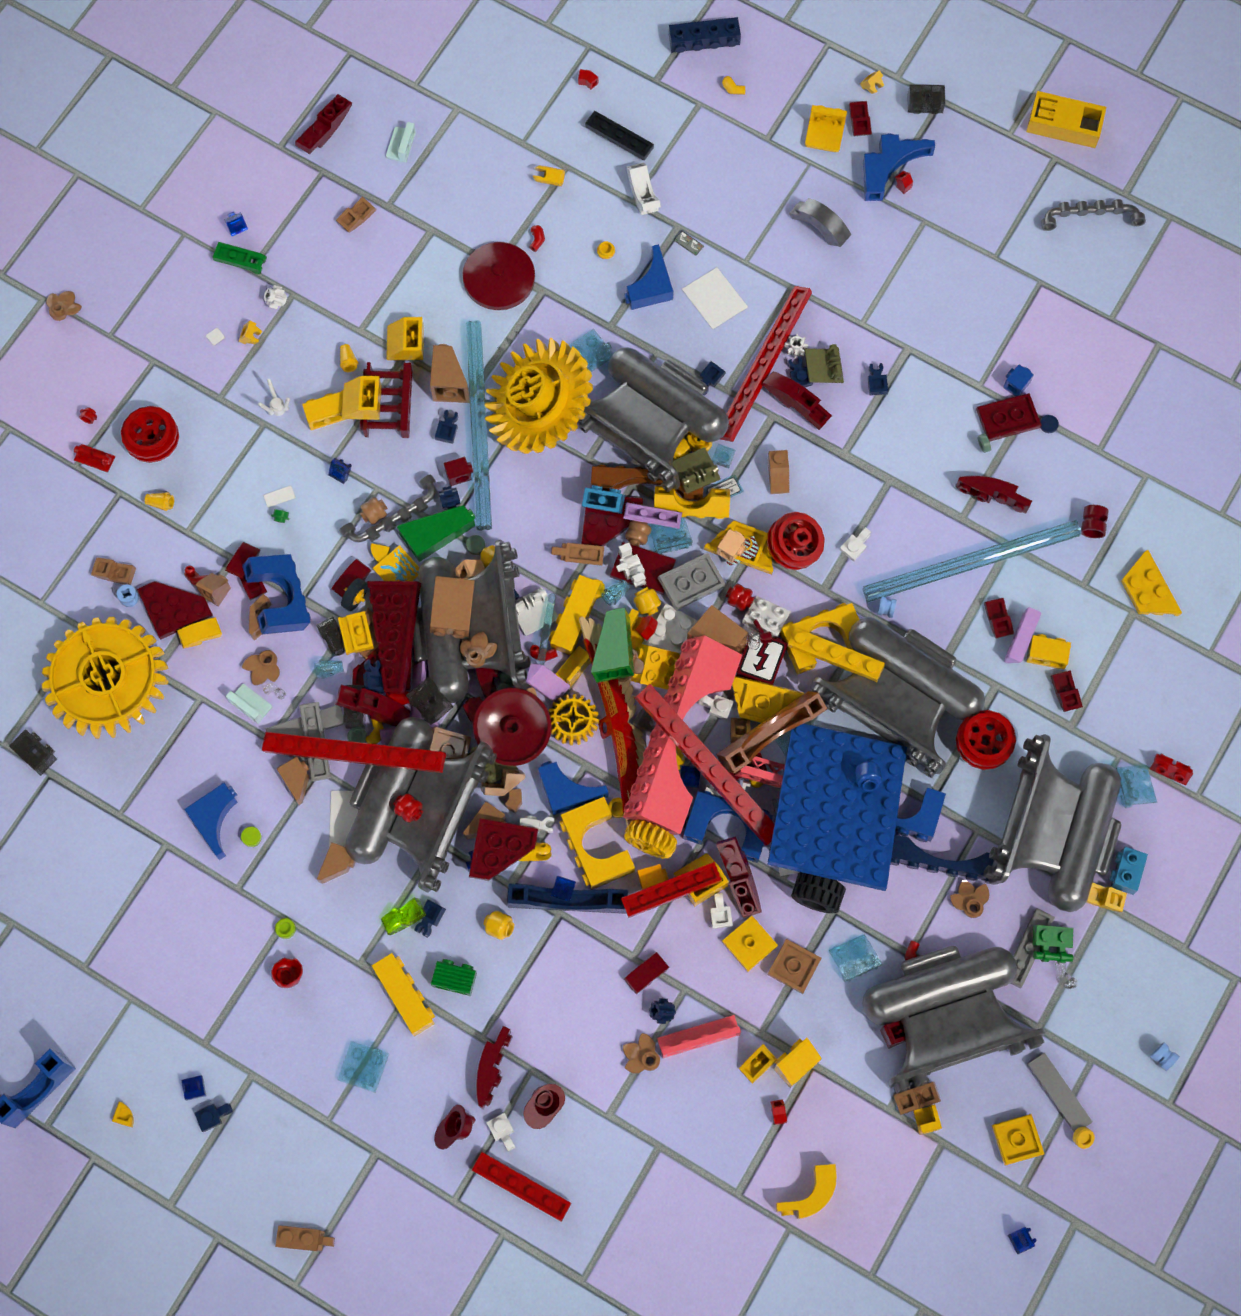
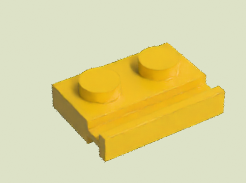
M365 611L346 615V617L342 618L338 617L347 655L374 649Z

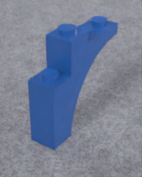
M888 133L881 135L879 143L880 154L874 152L864 154L863 178L865 201H883L884 188L891 175L900 166L913 159L933 156L935 140L906 139L899 141V134Z

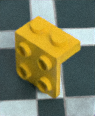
M812 105L805 146L819 150L839 152L847 111L839 108H827L822 105Z
M638 643L635 650L638 653V658L643 661L644 670L642 674L634 673L631 681L645 685L651 684L653 687L668 690V683L674 674L675 663L679 659L680 653Z

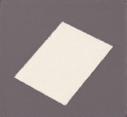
M717 267L682 288L683 292L712 329H715L748 308Z
M331 791L329 847L331 842L343 847L346 846L347 836L359 812V809L352 807L349 803L354 791Z

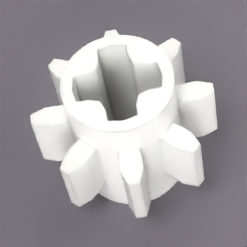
M276 285L273 286V289L268 288L264 294L266 304L273 309H277L278 306H284L287 300V295L284 293L285 290Z
M798 334L794 337L789 336L788 342L785 343V348L788 349L787 355L791 354L794 358L799 355L804 356V349L808 348V344H804L805 337L802 338Z

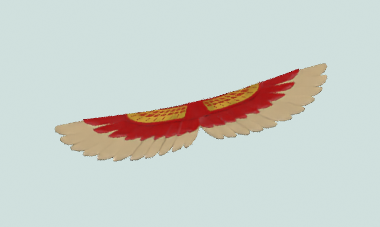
M580 617L579 622L584 637L583 641L593 665L602 626L599 623L596 625L595 621L591 618L587 621L584 617ZM631 678L625 682L614 679L597 683L606 711V716L599 720L598 725L602 739L610 735L612 737L623 813H625L624 807L631 796V787L636 782L638 776L637 770L642 765L644 747H646V743L642 738V732L636 726L628 723L634 716L637 708L636 705L634 706L635 696H632L633 685H630ZM604 722H605L606 725H607V732H606V733H605L604 730H603V723H604ZM625 819L626 825H629L631 821Z

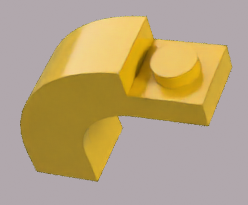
M836 1164L815 1165L813 1167L815 1183L810 1196L801 1201L776 1203V1212H781V1216L794 1215V1211H797L798 1219L807 1218L819 1212L829 1202L834 1193L837 1179Z

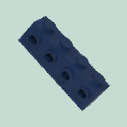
M738 17L669 25L668 35L671 53L740 45L741 32Z

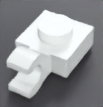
M865 527L857 538L852 534L840 547V551L854 562L866 549L867 546L863 543L871 536V531Z
M706 695L699 700L698 704L710 708V715L727 721L734 701L715 695L713 700Z
M525 816V818H520L519 825L537 828L538 832L553 833V828L546 827V824L548 822L554 823L555 820L552 817H546L543 821H540L534 816Z
M722 893L714 894L716 908H710L712 928L732 927L730 906L724 907Z
M505 1113L486 1122L496 1142L502 1139L508 1152L515 1148L509 1136L514 1130Z

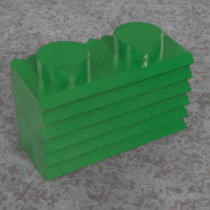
M443 959L442 962H436L431 986L471 996L477 972L473 970L474 967L471 965L462 964L460 967L454 965V962L451 960Z

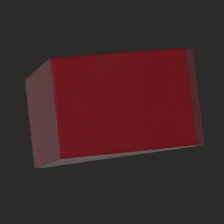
M901 1020L881 1028L880 1031L888 1049L906 1042Z

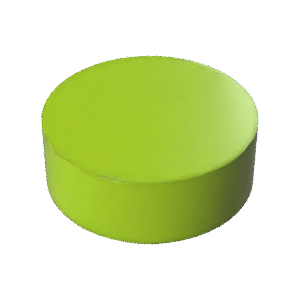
M247 827L241 834L242 842L248 847L257 846L262 839L260 831L255 827Z
M283 918L276 923L275 931L280 938L289 939L295 934L296 926L292 920Z

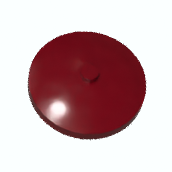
M505 242L483 245L468 257L464 265V287L469 297L484 308L507 310L516 307L525 301L533 290L535 284L533 262L528 254L516 245Z
M519 688L500 689L486 697L477 709L473 723L475 740L477 745L481 742L487 743L493 750V753L497 754L495 762L507 766L526 764L537 758L549 742L551 736L550 714L545 704L535 694Z

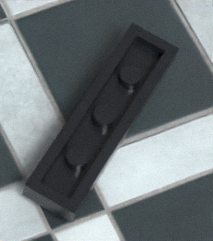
M595 110L585 123V127L644 161L654 148V144Z

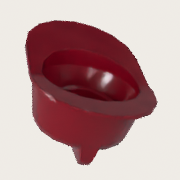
M549 1083L538 1087L533 1092L523 1113L524 1120L529 1127L541 1129L553 1120L565 1103V1093L562 1088L556 1084Z
M455 1105L437 1127L434 1140L438 1149H447L455 1140L467 1138L476 1121L475 1117L465 1112L462 1105Z

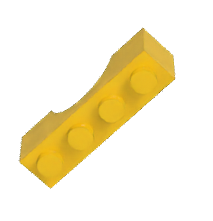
M655 486L654 508L681 512L682 517L729 518L730 489L711 488L708 495L703 499L688 501L681 498L673 488L667 492L662 486Z

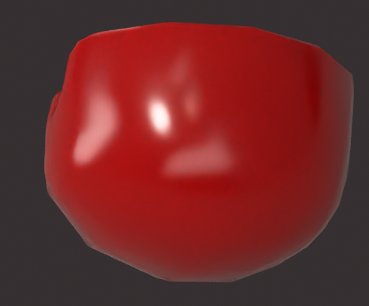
M282 958L274 964L271 970L273 982L281 988H291L297 985L303 974L302 964L296 958Z

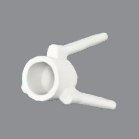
M267 379L273 399L269 404L270 408L262 403H258V406L266 410L269 415H283L285 411L289 410L290 398L287 397L284 404L282 399L277 398L271 380Z

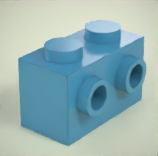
M591 485V488H585L582 502L583 507L622 514L625 495L620 494L621 490L610 488L609 492L602 491L603 487Z
M1124 847L1121 852L1118 851L1114 861L1117 863L1115 870H1112L1109 881H1112L1111 887L1134 895L1138 891L1148 854L1128 847Z

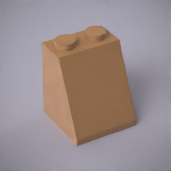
M447 344L433 345L430 380L433 401L470 403L468 384L453 347Z
M435 577L430 633L436 636L453 635L455 638L469 637L475 580Z
M713 605L708 608L687 633V639L705 635L740 654H743L748 642V632Z

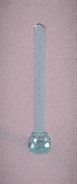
M550 593L547 600L537 664L540 665L545 664L556 599L554 593Z

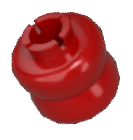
M736 584L733 588L730 586L726 594L728 605L736 607L740 611H744L746 607L750 608L755 597H752L753 591L751 589L744 588L740 584Z
M411 794L400 795L394 801V813L408 823L413 820L417 821L423 814V804Z

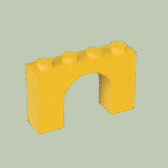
M842 603L836 606V609L830 611L826 609L814 617L806 616L800 622H789L783 625L780 636L785 643H789L795 628L811 633L819 627H830L840 633L847 648L854 650L849 642V632L851 627L859 620V617L852 603L847 605ZM787 645V652L797 675L815 668L817 664L815 657L792 649Z
M605 797L561 814L562 821L559 822L563 833L567 832L569 839L566 840L570 850H575L577 856L574 859L578 868L582 867L584 871L582 875L583 881L586 886L590 885L591 890L635 872V866L628 850L609 858L597 859L590 856L583 848L582 840L585 833L593 826L612 819V813Z

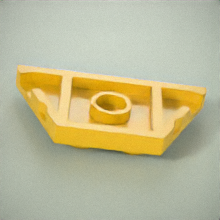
M733 521L725 530L718 533L710 543L704 546V550L716 554L718 545L730 529L733 532H740L745 539L750 541V546L745 549L747 551L752 547L750 537L754 536L759 547L756 557L745 559L737 556L736 559L742 561L740 563L771 575L773 573L772 556L767 546L768 533Z
M1146 550L1121 580L1138 614H1174V616H1180L1182 611L1149 550Z
M735 676L732 683L739 717L760 723L804 694V692Z

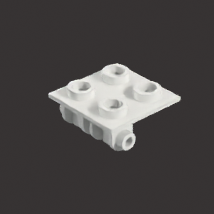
M542 587L516 600L518 623L525 636L557 620L558 615L551 605L545 589L543 590Z
M756 596L743 619V624H746L745 627L755 630L756 626L753 621L757 619L763 631H770L773 639L775 637L778 638L781 628L791 611Z

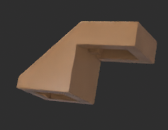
M264 594L250 606L249 633L254 641L261 635L257 617L263 609H268L272 605L269 598Z
M502 769L501 784L481 783V791L484 795L504 796L525 779V774L522 770Z

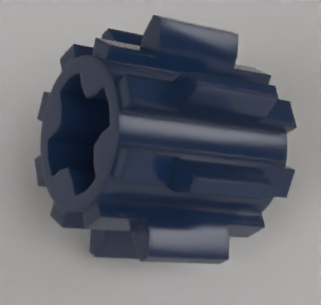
M447 486L443 487V491L439 492L443 508H448L449 510L461 504L457 488Z
M659 998V1001L652 1002L649 1008L650 1017L653 1020H657V1024H666V1021L671 1022L676 1014L675 1005L672 1002H668V999Z

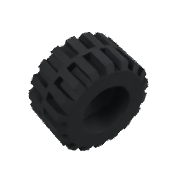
M799 872L791 897L797 903L812 910L829 914L838 913L846 888L837 880Z

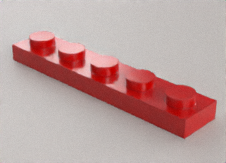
M715 862L625 896L621 900L627 916L630 918L722 882Z
M481 1152L472 1168L473 1172L560 1222L563 1221L572 1204Z

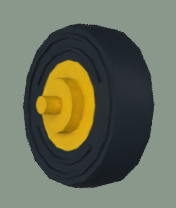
M360 578L354 580L348 588L344 589L345 593L342 597L341 606L348 611H353L361 601L364 602L368 583Z

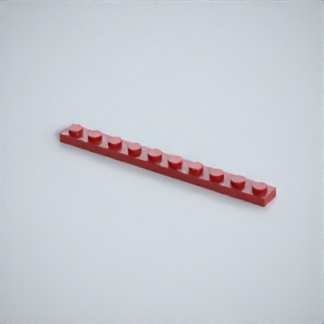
M794 286L726 413L729 424L725 435L720 438L721 440L733 442L763 387L761 384L772 370L812 294L810 288Z
M651 684L647 685L634 698L764 845H768L772 840L773 821Z
M265 732L261 750L265 753L443 773L446 753L439 751Z

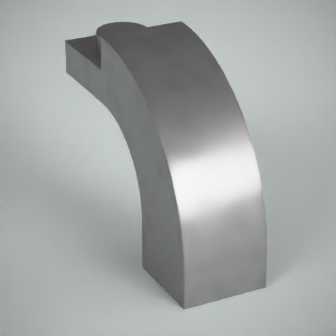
M808 198L806 202L800 201L789 213L792 219L805 221L816 227L822 233L828 245L841 247L852 235L845 223L835 212L814 199Z

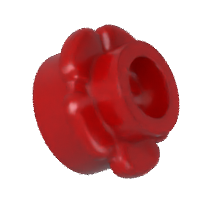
M89 407L80 410L79 418L85 423L93 424L94 420H97L95 410Z

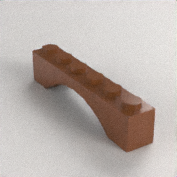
M605 465L592 466L591 485L603 487L602 491L609 492L610 488L619 490L634 484L661 486L663 481L658 478L653 482L647 476L648 469L642 467L631 469L624 466H616L615 468ZM680 481L679 488L675 489L676 493L685 500L703 499V487L687 494Z
M808 691L716 755L728 772L736 773L749 764L773 740L791 729L813 720L826 711L827 707L818 692Z

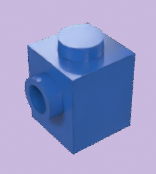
M1019 364L1015 369L1011 368L1008 372L1003 388L1014 396H1020L1031 383L1034 374L1030 369Z

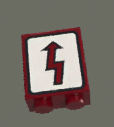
M751 631L736 676L774 685L788 643H785L781 638L775 637L771 639L772 643L762 644L759 632Z

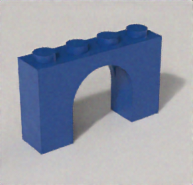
M291 554L249 557L243 564L247 583L273 582L284 590L288 600L286 607L263 609L258 615L257 620L261 634L303 631L311 623V617L309 612H307L306 599L302 595L301 582L297 577L296 565L292 560Z
M927 788L919 812L911 818H897L895 829L897 833L902 836H914L921 842H931L946 793Z
M705 790L702 792L698 791L683 839L702 845L711 820L721 814H731L739 818L745 826L746 836L741 851L745 852L747 860L758 863L764 843L723 797L713 796L714 794ZM762 809L772 820L773 815L768 810Z
M49 1049L35 1063L40 1072L26 1088L14 1096L3 1094L0 1097V1123L12 1128L18 1127L76 1068L62 1054Z

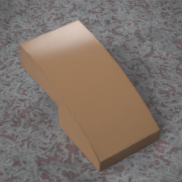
M362 196L351 209L348 207L336 221L348 232H351L364 223L376 209Z
M96 558L91 575L103 580L131 585L136 568L133 565L116 563L114 560Z
M935 1082L894 1095L900 1115L941 1102Z

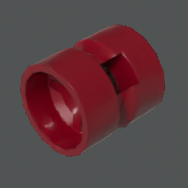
M1101 505L1085 506L1081 534L1095 539L1105 537L1109 510Z

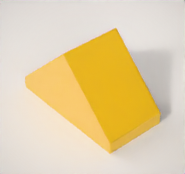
M762 1044L739 1069L753 1084L776 1062L777 1058Z

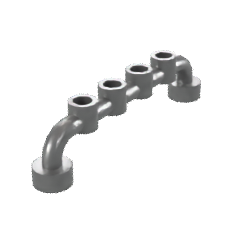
M1121 199L1112 201V205H1105V201L1098 200L1094 203V206H1087L1086 201H1080L1076 204V207H1070L1068 202H1062L1058 205L1059 208L1047 211L1045 218L1041 220L1042 229L1044 231H1051L1057 226L1056 219L1052 217L1054 215L1067 217L1070 214L1085 216L1088 213L1103 215L1106 212L1121 214L1128 211L1132 213L1130 217L1132 226H1142L1146 223L1144 213L1140 212L1136 206L1123 204Z
M431 474L422 478L419 483L423 489H428L426 496L420 497L411 505L401 508L396 514L383 519L378 525L368 528L363 534L356 535L354 533L356 528L352 523L341 527L340 533L343 537H348L354 542H363L367 539L371 542L377 540L380 537L379 532L385 529L387 532H390L396 528L395 522L400 519L403 523L407 522L412 518V512L417 510L421 513L428 508L427 503L435 496V479Z

